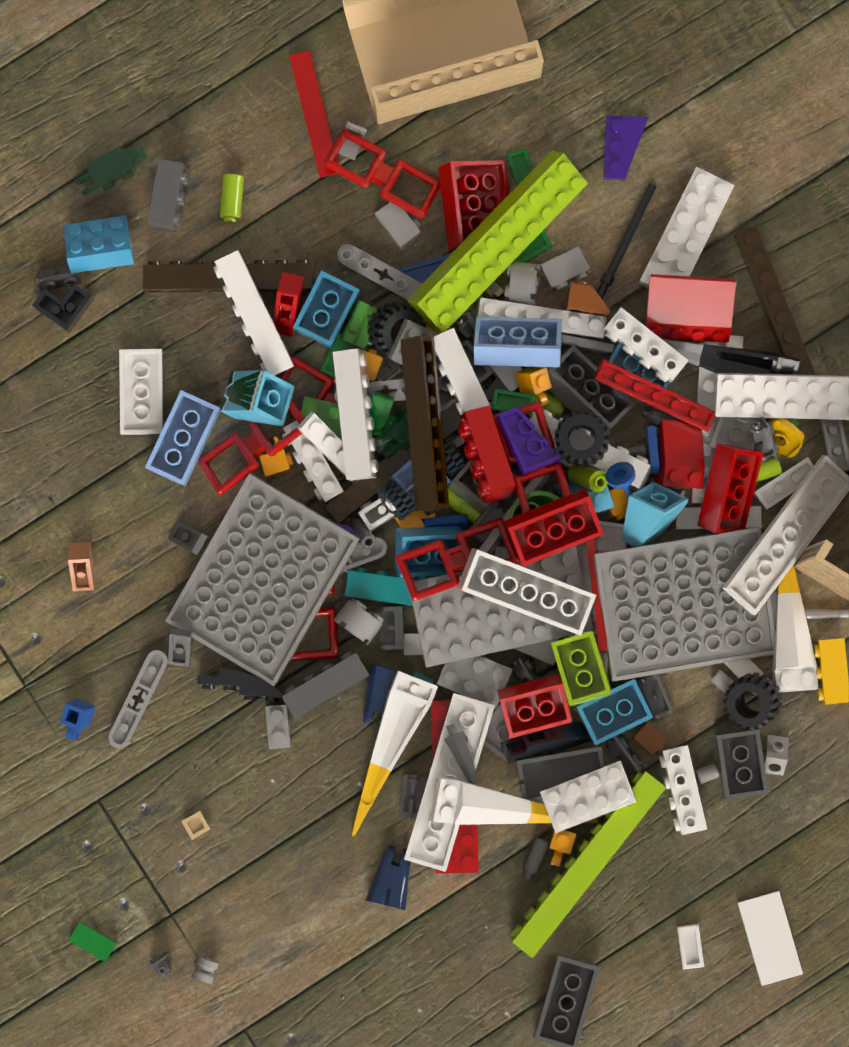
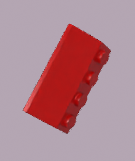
M717 443L697 526L714 533H725L746 528L764 452Z

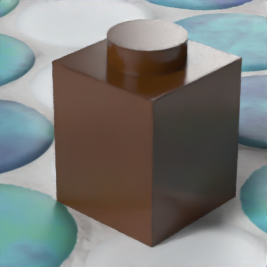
M646 722L632 737L650 755L654 753L658 755L666 747L664 742L667 739L649 722Z

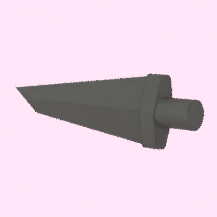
M454 723L447 725L446 729L449 737L444 738L445 743L450 748L467 781L478 785V778L465 732L461 731L458 733Z

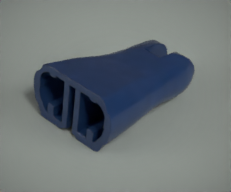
M374 663L371 664L363 710L364 723L370 725L371 719L374 716V710L383 714L388 691L391 688L397 670H391ZM381 715L380 718H379L378 727H379V725H380L382 715Z
M388 845L382 855L381 862L365 900L406 910L411 861L404 860L407 851L404 848L400 857V864L392 862L395 846Z

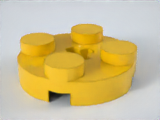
M777 418L768 421L771 422L775 433L772 436L778 446L777 457L781 455L787 456V458L794 457L803 445V432L799 431L787 418Z

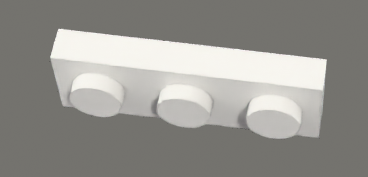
M807 457L755 491L754 494L764 509L767 510L793 493L814 465Z

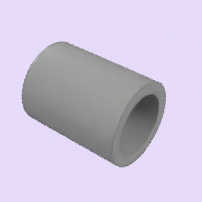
M721 670L710 680L724 693L729 689L730 684L734 682Z
M714 763L696 770L701 784L719 777Z

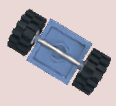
M443 439L447 484L451 482L449 478H453L460 472L465 464L463 459L459 457L460 454L455 451V448L451 447L450 443ZM411 460L390 477L392 480L387 482L377 492L386 509L388 508L389 512L394 514V517L402 521L416 510Z

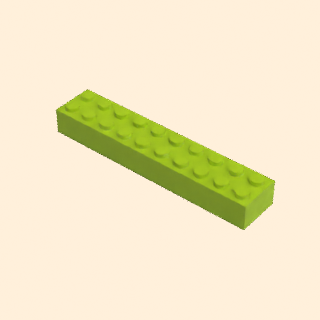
M552 150L407 301L433 330L440 333L445 332L588 183L564 153Z
M646 771L636 773L630 780L637 802L604 814L606 817L601 824L597 822L590 831L593 834L588 841L584 839L578 846L577 850L579 853L575 858L571 856L566 861L564 872L562 874L557 873L550 883L553 886L548 892L544 890L538 897L539 904L535 909L531 907L524 915L525 922L522 925L518 923L510 933L513 936L511 938L512 943L531 958L544 945L666 789L663 784Z

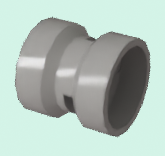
M199 956L197 961L198 967L194 970L192 977L212 984L214 979L213 973L217 970L219 962Z

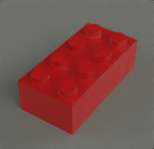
M490 406L465 411L457 429L459 437L464 439L466 445L464 446L467 459L470 458L472 463L470 467L472 476L477 478L479 484L477 486L479 497L484 499L485 504L509 498L516 484Z
M586 489L504 520L522 566L604 535Z

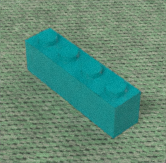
M355 568V571H348L345 596L412 606L411 597L404 579L398 573L396 577L388 576L389 572L376 570V574H370L368 569ZM417 577V580L413 581L427 579L428 577Z

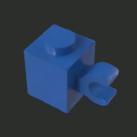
M79 699L65 704L60 723L69 726L65 735L66 738L74 740V738L80 737L81 729L90 726L96 706Z

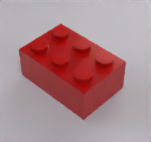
M560 674L497 690L509 738L572 722Z

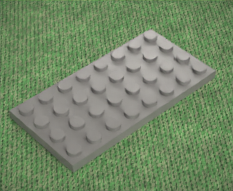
M576 546L522 566L585 591ZM463 571L456 572L459 577V580L461 579ZM448 574L414 581L417 591L450 580ZM457 586L417 601L411 599L425 667L575 635V633L457 589ZM590 614L582 633L593 631Z

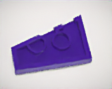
M606 115L603 180H625L648 117Z
M518 407L497 415V419L522 475L563 459L559 452L556 453L549 445L550 442L538 433L532 422Z

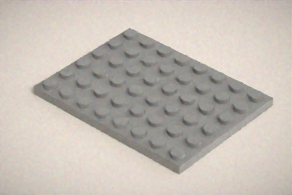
M248 474L165 621L177 629L192 631V638L272 686H276L360 538L256 476Z
M761 527L593 553L607 637V657L611 681L774 654L775 629L770 597L758 613L752 615L722 588L761 537Z

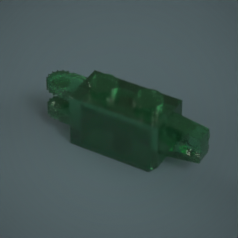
M141 146L128 151L118 147L86 165L88 172L77 178L75 183L82 185L93 178L95 183L81 192L83 197L97 190L108 191L116 186L115 183L123 179L125 181L133 177V172L137 171L136 167L148 157Z
M406 401L401 403L396 413L385 421V425L380 429L382 433L375 440L376 445L380 447L389 441L382 451L385 456L391 455L396 449H407L410 446Z

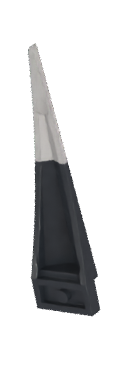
M663 340L688 359L689 363L716 374L797 375L800 359L780 355L775 352Z

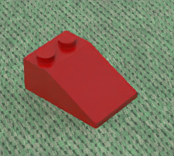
M661 419L658 439L660 472L654 474L653 482L662 486L702 489L705 471L702 430L684 421Z

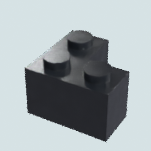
M73 284L62 301L44 288L32 306L70 333L94 298L76 284Z

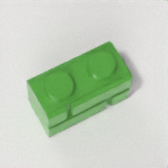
M356 301L339 340L360 350L370 347L372 343L368 339L371 335L367 334V329H370L368 322L372 321L373 317L371 315L373 312H378L377 308L362 301Z

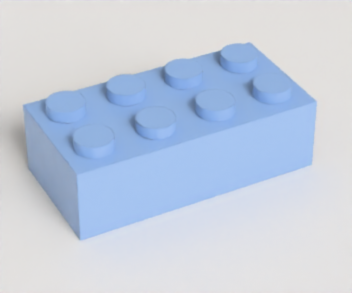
M476 317L474 365L560 367L562 319Z
M181 390L145 468L186 487L221 412L220 408Z

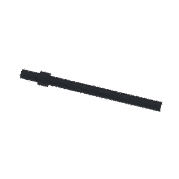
M649 183L607 272L603 273L600 279L601 284L597 293L601 299H603L608 287L612 286L615 272L655 192L656 186Z

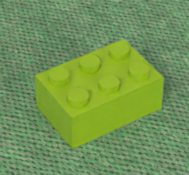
M593 631L583 633L581 636L576 635L551 643L571 707L612 695Z

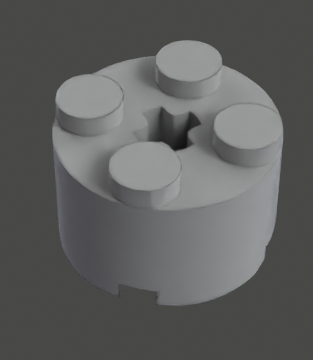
M514 262L508 266L507 276H509L510 285L506 284L505 287L507 301L536 306L535 300H538L540 277H537V271H540V264Z
M354 598L351 601L348 599L334 621L353 636L362 640L363 643L369 645L382 627L384 619L370 610L366 612L367 607Z

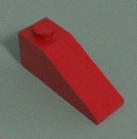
M284 272L282 273L277 290L273 322L279 334L293 337V326L297 318L304 277Z

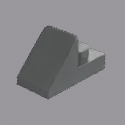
M178 521L168 539L197 555L208 536Z
M171 628L168 664L189 667L193 644L192 631Z

